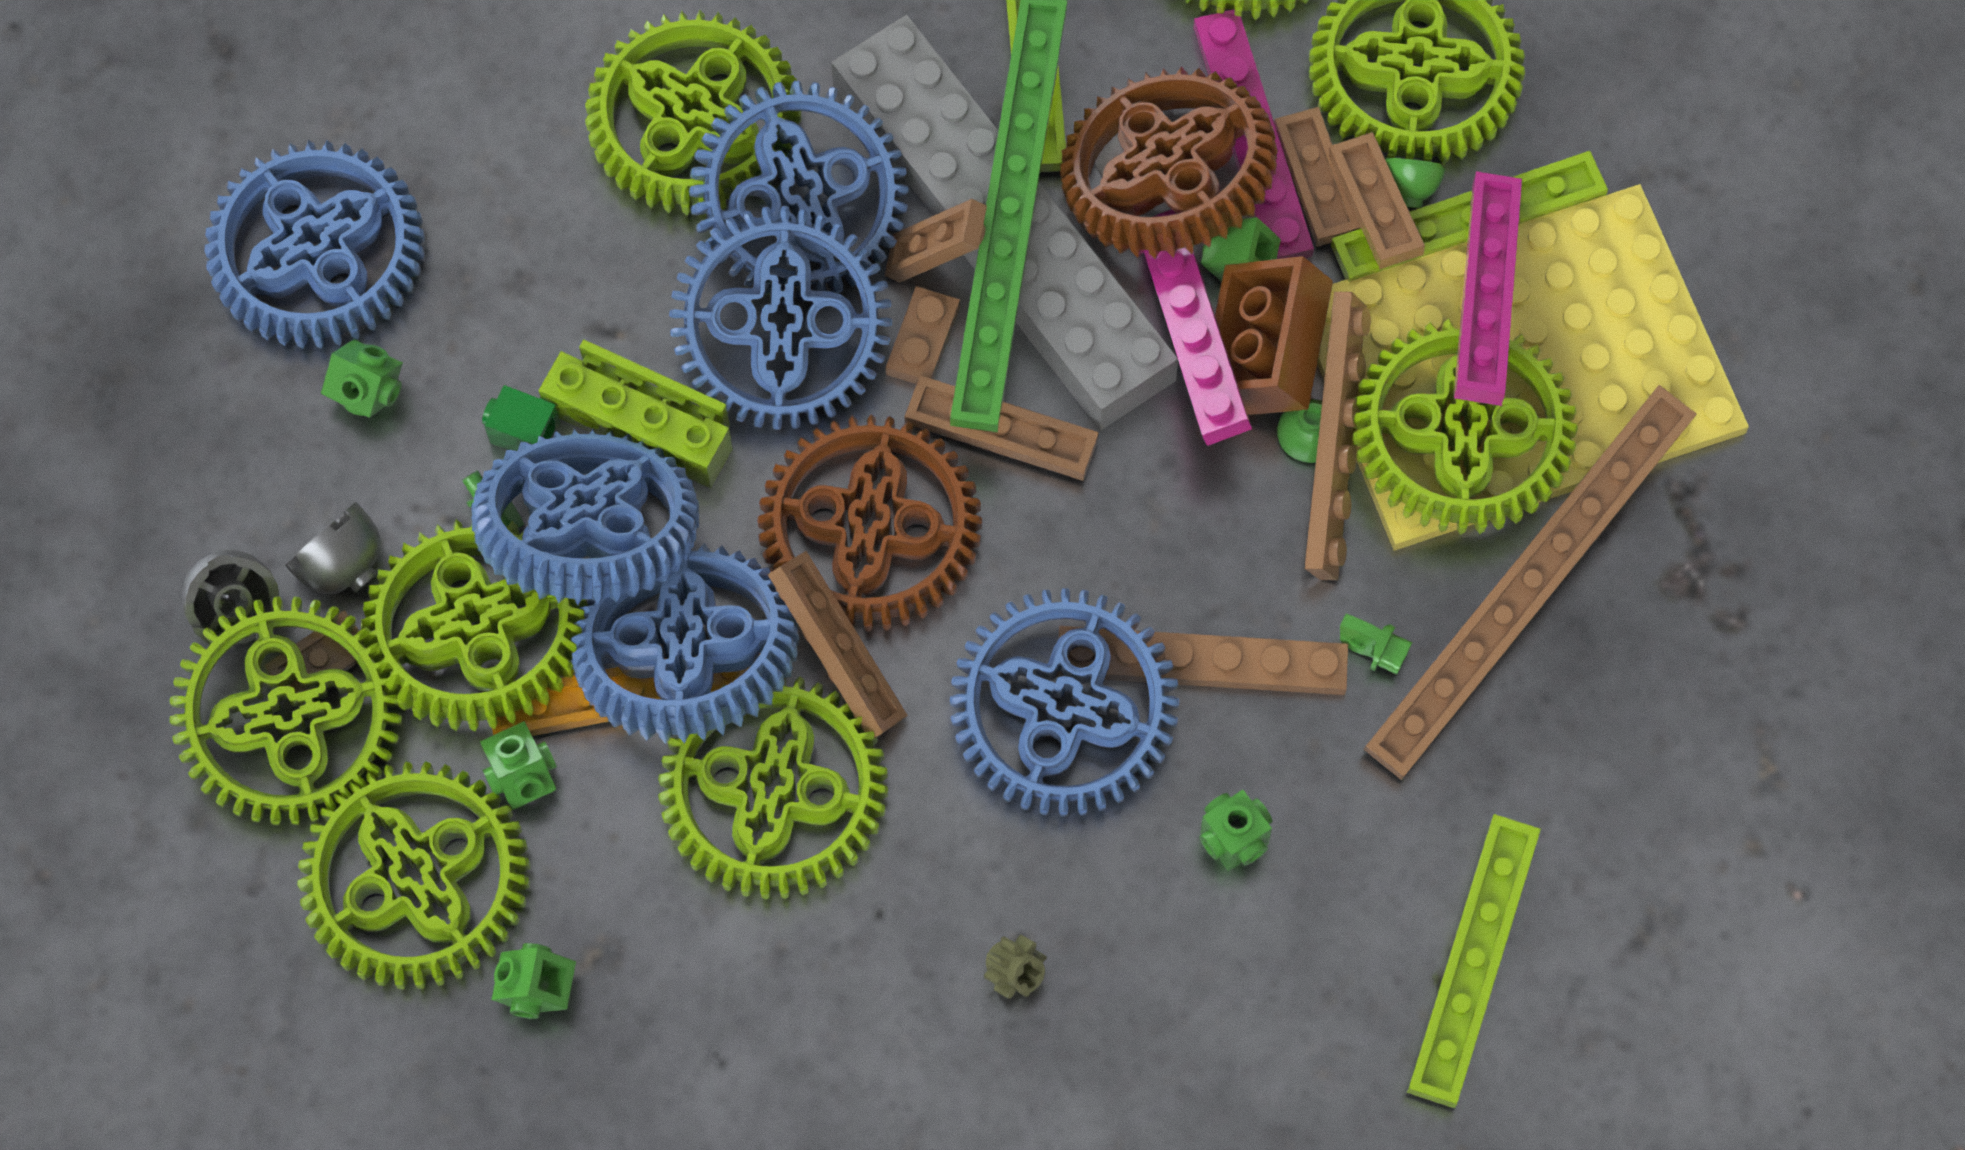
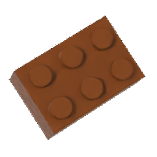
M1304 256L1225 265L1215 317L1248 415L1308 410L1333 280Z

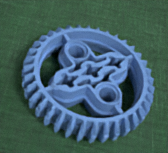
M794 81L791 85L790 95H786L785 87L781 82H778L773 86V98L771 99L767 90L764 87H759L755 92L758 104H755L748 95L744 94L739 99L743 113L736 107L728 105L724 113L730 124L720 118H715L711 124L720 137L711 133H705L701 139L703 144L712 151L697 150L694 158L706 165V168L694 167L690 172V177L693 179L704 181L703 185H694L689 189L690 196L704 198V202L697 203L691 207V213L693 215L707 214L708 218L698 223L696 229L700 233L717 228L723 237L726 238L731 235L727 228L726 220L733 218L739 229L747 227L743 219V213L746 212L744 202L747 197L757 196L763 199L767 207L770 208L772 221H780V207L788 206L789 211H792L789 215V221L797 222L798 212L803 208L808 210L806 224L811 226L812 224L814 225L815 219L819 214L825 215L826 221L822 229L829 233L835 223L839 222L842 224L836 208L860 197L868 187L870 172L875 171L879 183L877 214L867 237L853 253L855 255L859 250L867 247L870 250L868 257L875 262L882 263L887 256L878 245L893 248L897 242L886 230L899 232L904 226V223L893 217L892 214H904L908 208L907 204L894 200V197H901L909 192L908 186L895 184L894 180L900 179L907 174L905 167L892 168L891 165L892 162H895L902 156L899 149L886 151L885 146L894 137L891 133H886L880 138L875 131L880 128L883 121L880 118H876L869 125L863 119L870 110L868 106L863 105L855 113L849 109L854 102V97L850 94L846 96L841 104L836 102L837 88L830 87L825 98L819 96V83L813 82L808 90V95L803 94L801 82ZM786 111H807L829 117L845 126L860 140L868 151L869 158H864L854 149L847 147L832 148L815 154L809 137L803 128L793 121L779 118L777 114ZM758 120H763L765 125L757 134L754 144L755 156L762 174L737 185L730 195L728 210L723 211L720 207L718 185L725 155L734 140L746 128ZM777 138H779L782 144H791L792 148L788 152L787 157H785L782 151L774 152L772 149ZM837 164L847 166L853 174L852 184L843 186L836 183L831 175L832 166ZM778 175L780 184L775 189L770 183ZM795 181L799 187L807 186L809 192L804 197V201L800 195L791 196L789 192ZM823 192L829 198L821 207L818 198ZM754 217L755 224L763 222L762 217ZM843 228L840 234L836 237L842 243L844 239ZM712 236L705 241L710 249L718 244ZM795 236L791 238V243L803 250L809 261L821 265L820 269L811 271L813 291H826L825 283H828L831 291L839 294L843 291L841 277L851 287L856 286L847 268L841 261L835 262V255L807 239ZM740 245L727 254L718 264L724 263L730 257L736 263L730 268L728 274L731 277H735L743 268L749 272L744 280V285L750 288L754 283V267L757 258ZM868 257L860 261L864 269L872 265ZM771 265L769 269L770 275L778 276V284H781V291H783V284H786L787 277L795 276L796 272ZM766 280L765 282L764 295H768L770 293L769 280ZM795 281L796 297L799 301H804L799 297V283Z
M308 140L305 151L299 152L296 146L290 143L288 147L289 154L280 156L278 151L272 149V160L267 163L256 157L254 162L255 171L251 173L241 168L239 175L242 182L240 184L228 181L227 189L231 196L218 195L217 204L220 210L210 211V221L213 226L206 228L205 233L208 242H210L204 248L207 259H210L207 261L206 267L209 275L213 276L211 283L214 290L220 293L219 298L222 304L227 308L231 307L230 311L236 320L244 319L246 328L251 330V332L259 328L261 336L266 338V340H269L276 334L279 343L284 346L294 336L297 346L302 349L309 338H313L315 345L321 349L326 337H332L334 343L340 346L343 339L341 334L350 332L351 336L358 340L360 336L359 327L366 325L368 329L375 331L377 325L374 318L378 315L390 320L391 312L388 305L392 304L402 307L404 300L399 291L412 292L414 285L409 277L419 276L421 269L416 261L424 260V250L420 245L425 241L424 231L420 228L423 220L420 212L416 210L418 205L415 197L411 194L408 195L409 189L407 184L403 180L398 181L397 173L392 167L385 169L383 161L378 156L370 161L368 153L363 148L353 155L351 147L346 143L335 152L333 144L326 140L321 150H316L314 143ZM317 176L339 177L357 182L371 189L374 193L346 190L321 204L312 191L296 180ZM265 197L262 214L273 234L253 248L248 261L247 272L239 275L235 262V241L239 229L249 212ZM290 205L300 206L293 213H282V211ZM390 212L396 235L393 257L381 278L364 293L368 274L357 253L370 246L377 239L382 226V217ZM277 266L278 270L274 271L272 268ZM338 274L349 275L344 282H330ZM309 284L320 299L337 308L317 313H294L271 307L258 300L255 295L283 298Z
M788 206L781 207L779 212L780 221H772L770 208L764 207L761 210L762 223L755 224L751 211H746L743 213V219L747 227L739 230L735 220L730 218L726 220V225L731 235L724 238L717 228L712 229L710 234L718 243L714 248L710 249L703 241H699L696 244L698 250L706 255L701 263L694 257L687 256L685 263L696 269L693 277L685 273H678L677 275L678 281L689 284L687 294L673 291L671 295L675 300L685 301L684 311L678 309L669 311L671 318H684V327L672 328L670 335L672 337L685 335L687 344L675 347L674 351L676 355H683L687 352L691 353L693 360L681 366L684 373L690 372L696 367L701 372V375L692 381V386L697 389L708 381L712 388L705 395L714 399L719 393L725 397L723 403L726 404L727 412L733 403L739 405L740 408L736 414L737 421L743 422L749 409L756 412L754 417V425L756 427H762L765 414L773 415L772 426L774 429H781L782 415H790L791 426L796 429L800 427L799 413L807 412L808 420L812 425L819 422L815 409L823 406L828 417L835 416V409L830 403L835 398H838L844 407H849L852 402L844 393L849 387L859 395L865 392L863 385L856 381L860 374H863L868 379H875L877 374L865 366L869 358L875 362L883 363L885 356L872 352L875 342L881 345H889L890 343L889 337L877 335L878 325L884 327L892 326L891 318H878V308L886 309L891 307L892 304L890 299L876 301L875 292L882 291L888 287L886 281H878L874 284L870 281L869 276L880 271L879 264L875 263L864 269L860 262L869 256L870 250L866 247L854 255L849 248L858 239L855 234L849 235L843 243L836 238L842 231V224L839 222L835 223L830 232L827 233L821 230L826 221V216L823 214H819L815 219L814 225L811 226L806 224L808 217L807 209H800L797 222L789 221L790 211ZM772 235L777 238L776 243L763 249L756 259L753 288L723 289L712 297L706 308L699 306L706 281L717 264L727 254L740 245L757 238ZM793 236L817 243L834 254L843 263L858 288L863 308L861 314H857L850 301L841 294L830 291L811 290L810 261L803 250L791 243L790 240ZM782 250L785 252L784 257L787 258V264L795 266L796 270L795 276L787 277L786 284H783V291H781V284H778V276L770 275L769 271L770 265H777L779 263V257H782ZM769 280L770 304H764L759 313L761 328L764 331H769L768 353L764 355L763 340L757 335L750 334L757 319L756 309L751 300L763 297L765 282ZM797 281L799 283V297L804 301L811 302L805 315V325L810 336L799 338L796 345V354L792 356V332H798L803 322L801 308L798 305H793L794 282ZM782 297L785 311L793 314L794 320L793 323L785 324L782 336L779 338L776 324L768 322V314L777 311L780 298ZM731 302L741 304L747 313L745 324L736 330L727 329L720 320L722 308ZM825 306L834 307L841 316L840 326L833 333L826 334L821 332L815 323L817 312ZM700 322H705L711 334L721 342L732 345L751 346L752 375L758 385L771 393L770 399L755 397L743 392L729 383L716 370L703 347L698 326ZM856 328L862 330L854 357L836 380L812 395L786 400L785 394L797 388L806 376L809 348L838 347L848 341ZM781 345L783 357L787 361H792V368L783 372L780 384L777 386L775 373L772 370L766 369V363L775 359L778 347Z
M573 429L571 435L564 436L555 431L553 438L545 439L538 436V442L531 445L521 442L518 451L506 450L503 460H494L492 469L484 471L483 479L480 483H477L474 503L471 506L472 531L475 534V543L478 546V551L484 557V562L491 564L494 574L504 575L507 585L518 583L522 593L534 589L539 599H543L547 595H553L556 597L558 604L565 598H571L576 601L577 605H579L582 599H593L598 605L601 598L607 597L618 602L620 595L625 593L636 598L639 588L652 591L656 581L667 582L670 572H679L682 561L688 560L691 548L694 547V541L697 539V528H699V501L696 499L692 480L686 476L685 468L676 465L675 457H665L661 448L649 450L642 441L634 443L630 434L623 438H618L614 436L612 430L606 435L596 434L594 429L589 434H578ZM648 491L656 496L670 513V520L653 538H650L648 528L644 525L641 513L642 506L647 500ZM520 493H522L524 504L528 507L530 515L522 540L515 537L501 521V515L505 508Z
M703 543L698 551H690L688 560L682 561L680 564L679 572H670L667 582L656 581L652 591L639 588L636 598L625 593L620 595L618 602L607 597L601 598L598 605L593 599H588V606L579 608L584 610L585 619L574 622L575 625L581 627L583 633L571 638V641L577 645V650L572 653L573 658L571 661L576 673L578 686L582 688L585 699L589 701L590 705H594L595 711L599 713L600 717L607 716L608 721L611 722L614 728L623 725V729L627 731L629 736L640 730L641 735L646 741L655 733H658L659 738L665 744L672 735H678L679 739L685 744L689 734L696 733L705 741L707 731L716 729L724 735L725 725L731 722L742 727L743 715L749 714L758 717L759 703L772 705L773 692L783 691L784 678L792 677V663L797 661V646H799L798 623L785 602L779 597V592H777L767 575L770 573L769 567L761 569V565L757 562L756 558L746 561L740 550L729 556L728 551H726L723 545L715 552H711L706 544ZM709 586L727 589L746 597L761 608L766 616V620H755L746 609L740 606H716L713 590ZM660 593L657 611L626 614L637 604ZM703 625L706 626L707 634L710 640L706 639ZM660 644L664 645L667 659L664 658L663 650ZM615 663L625 675L631 678L654 677L656 692L661 700L643 697L622 688L608 677L603 664ZM750 667L730 684L710 693L714 673L735 672Z
M1068 588L1061 590V602L1052 603L1050 590H1043V604L1038 606L1034 605V600L1030 594L1024 595L1023 602L1026 610L1019 613L1016 605L1013 602H1009L1006 604V611L1010 617L1007 621H1004L996 612L992 613L990 621L996 630L992 633L983 626H979L976 629L977 636L984 644L980 646L972 641H967L965 644V650L975 657L974 661L966 658H959L957 661V668L968 673V677L956 676L952 678V686L965 691V694L950 696V705L956 708H965V711L952 715L951 721L952 725H967L968 729L956 734V741L958 744L974 743L973 746L963 753V756L967 762L979 757L983 759L974 769L977 777L984 776L990 770L995 773L988 782V788L991 791L998 789L1004 781L1008 784L1003 795L1004 800L1007 802L1014 799L1017 791L1024 793L1021 800L1022 809L1028 810L1031 807L1033 797L1041 799L1040 814L1042 815L1048 814L1050 801L1059 802V815L1061 817L1068 815V802L1074 801L1078 803L1079 814L1086 815V800L1094 798L1099 811L1105 810L1106 800L1103 794L1110 791L1113 799L1120 803L1124 800L1123 791L1119 787L1121 784L1125 783L1131 791L1137 792L1140 789V784L1134 774L1138 772L1148 779L1154 774L1151 766L1145 762L1146 759L1149 758L1157 763H1162L1165 759V754L1154 747L1155 744L1170 746L1172 744L1173 737L1169 733L1162 731L1161 727L1173 728L1177 726L1178 718L1164 713V710L1178 708L1179 698L1164 696V693L1177 689L1178 681L1175 678L1162 679L1161 675L1170 672L1173 669V663L1171 660L1156 662L1155 659L1165 652V646L1163 643H1156L1150 647L1146 645L1154 636V630L1148 627L1137 634L1134 630L1138 627L1141 617L1135 613L1126 622L1122 621L1121 618L1125 611V605L1122 603L1115 605L1112 613L1105 611L1108 601L1105 595L1099 596L1096 607L1088 605L1089 591L1081 590L1079 603L1070 602V590ZM1058 619H1073L1086 623L1084 628L1069 630L1058 639L1047 664L1028 657L1015 656L1005 659L994 668L989 665L998 650L1011 637L1032 625ZM1100 629H1105L1119 638L1132 651L1142 667L1150 699L1149 715L1146 723L1140 722L1137 706L1129 696L1103 685L1109 669L1111 655L1107 642L1099 634ZM1080 646L1087 647L1095 654V660L1088 667H1075L1068 660L1070 651ZM1059 671L1063 673L1064 676L1058 677L1056 683L1050 681L1057 676ZM1019 675L1025 676L1027 686L1031 689H1021L1019 695H1013L1011 693V684L1007 681L1016 682ZM984 681L990 683L992 698L1000 708L1026 719L1020 735L1018 750L1021 761L1030 771L1028 776H1024L1010 767L998 755L987 738L980 716V691ZM1091 682L1090 692L1092 696L1083 693V686L1081 684ZM1065 692L1071 693L1072 703L1077 706H1067L1065 712H1059L1057 710V701L1053 697L1062 698ZM1036 707L1046 711L1048 720L1039 722ZM1110 709L1117 710L1118 720L1123 723H1113L1111 729L1102 727L1103 718L1098 716V714L1107 715ZM1073 721L1081 723L1075 725L1069 734L1065 730L1066 727L1072 726ZM1044 736L1056 738L1061 744L1060 752L1053 758L1040 757L1033 749L1034 744L1039 738ZM1135 736L1140 739L1135 750L1119 767L1099 779L1070 786L1051 785L1043 782L1044 777L1058 775L1069 768L1077 754L1081 741H1086L1100 747L1115 748L1123 746Z

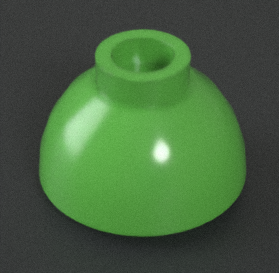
M1385 158L1407 208H1422L1423 200L1434 194L1444 178L1445 168L1440 163Z
M1310 398L1308 410L1284 412L1279 420L1277 427L1279 443L1288 455L1298 461L1316 463L1322 400Z

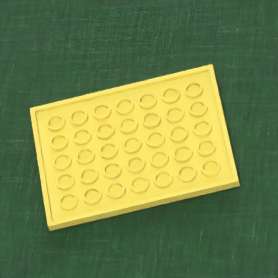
M1641 184L1558 210L1518 225L1509 340L1513 341L1515 337L1523 334L1525 338L1524 349L1528 350L1530 347L1538 345L1540 349L1538 361L1552 358L1553 366L1549 374L1562 372L1564 380L1559 388L1570 389L1572 396L1567 404L1576 408L1575 418L1571 420V422L1576 423L1578 426L1576 436L1571 438V440L1575 441L1576 448L1573 455L1567 456L1571 460V465L1568 472L1561 473L1563 480L1560 487H1550L1552 490L1551 498L1572 492L1658 385L1662 386L1697 414L1658 463L1746 434L1749 428L1748 423ZM1467 242L1350 282L1346 279L1332 285L1317 362L1323 380L1325 381L1334 292H1353L1369 309L1371 317L1370 331L1367 336L1363 337L1362 353L1366 361L1364 379H1369L1366 374L1368 367L1372 363L1379 365L1377 361L1379 353L1383 350L1392 353V342L1396 338L1407 343L1408 332L1412 329L1424 337L1426 325L1431 322L1437 331L1440 332L1442 331L1444 321L1448 318L1453 323L1454 329H1460ZM1456 354L1427 359L1402 373L1389 390L1382 410L1391 411L1397 402L1411 394H1436V379L1439 368L1446 360ZM1507 368L1504 398L1524 400L1534 408L1539 418H1546L1544 408L1532 388L1519 375ZM1447 399L1437 432H1441L1447 407L1451 404L1450 399ZM1461 416L1462 429H1464V435L1467 436L1469 431L1467 423L1464 422V416ZM1419 418L1405 420L1407 425L1413 429L1419 430L1428 427ZM1488 420L1482 443L1477 448L1479 453L1482 451L1491 420ZM1507 422L1501 425L1506 432L1511 434L1523 432L1516 423ZM1382 433L1388 454L1406 476L1431 492L1450 497L1444 493L1436 481L1434 471L1435 454L1405 452L1396 445L1390 434ZM1538 441L1530 451L1518 457H1493V471L1489 485L1483 492L1470 498V500L1498 496L1522 484L1540 462L1545 450L1546 441ZM1354 446V447H1355V450H1356V460H1357V452H1358V450H1359L1360 448H1362V447ZM1460 460L1461 474H1463L1464 481H1467L1466 467L1464 466V461ZM1358 463L1394 551L1457 530V523L1449 522L1447 530L1441 533L1438 527L1440 520L1431 518L1430 523L1423 527L1420 523L1422 514L1417 511L1409 518H1405L1403 511L1406 504L1403 502L1390 508L1388 498L1391 491L1377 494L1374 488L1379 478L1366 479L1364 471L1369 463Z

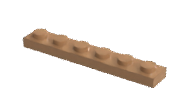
M1334 292L1305 559V570L1319 580L1338 581L1339 566L1344 565L1347 555L1346 542L1343 538L1344 520L1350 517L1352 506L1351 496L1347 491L1349 473H1353L1356 467V450L1352 445L1353 427H1357L1354 423V415L1361 412L1356 404L1357 399L1355 397L1358 394L1359 381L1364 379L1366 373V361L1362 353L1363 337L1368 335L1371 325L1369 309L1353 292Z
M1059 626V638L1069 630L1084 627ZM1100 629L1099 634L1107 642L1111 655L1109 669L1104 680L1147 683L1142 667L1132 651L1114 634L1105 629ZM1154 632L1152 639L1146 643L1148 647L1156 643L1164 644L1165 652L1156 658L1155 661H1172L1173 669L1161 675V678H1175L1178 681V685L1345 695L1347 689L1348 644ZM1080 646L1070 651L1068 660L1075 667L1084 668L1093 663L1095 654L1089 648ZM1059 671L1056 677H1062L1064 675L1061 671Z

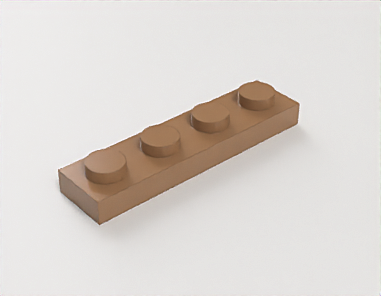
M920 375L904 416L905 423L909 420L914 427L926 428L930 432L1084 481L1099 440V432L1006 402L1002 404L998 432L950 426L955 386Z
M807 551L767 574L777 592H779V597L785 602L800 626L803 636L811 644L827 670L829 678L837 686L850 707L854 718L862 716L861 727L864 732L874 731L875 738L907 717L906 711Z

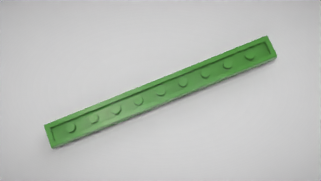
M1020 0L986 202L985 235L978 250L950 416V426L998 432L1064 32L1067 0Z

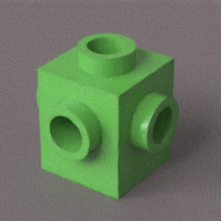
M354 339L332 353L321 394L344 405L345 409L350 413L370 418L384 407L392 406L397 400L402 387V382L398 378L403 362L388 356V353L378 346L365 345Z
M525 721L480 741L490 763V767L482 770L492 792L496 795L504 793L511 810L557 790L549 771L557 768L553 756L545 741L536 745Z
M1242 789L1232 797L1228 793H1224L1205 807L1204 811L1206 814L1202 818L1200 841L1208 854L1214 860L1220 859L1228 871L1241 863L1248 865L1254 862L1268 850L1267 845L1269 844L1272 830L1269 824L1273 820L1267 808L1258 798L1251 801ZM1238 819L1243 828L1236 829L1231 827L1230 824Z
M524 943L520 950L501 952L499 963L494 972L495 984L491 1000L510 1006V1014L528 1019L539 1018L540 1012L567 1010L576 961L552 953V949L547 946L534 943Z

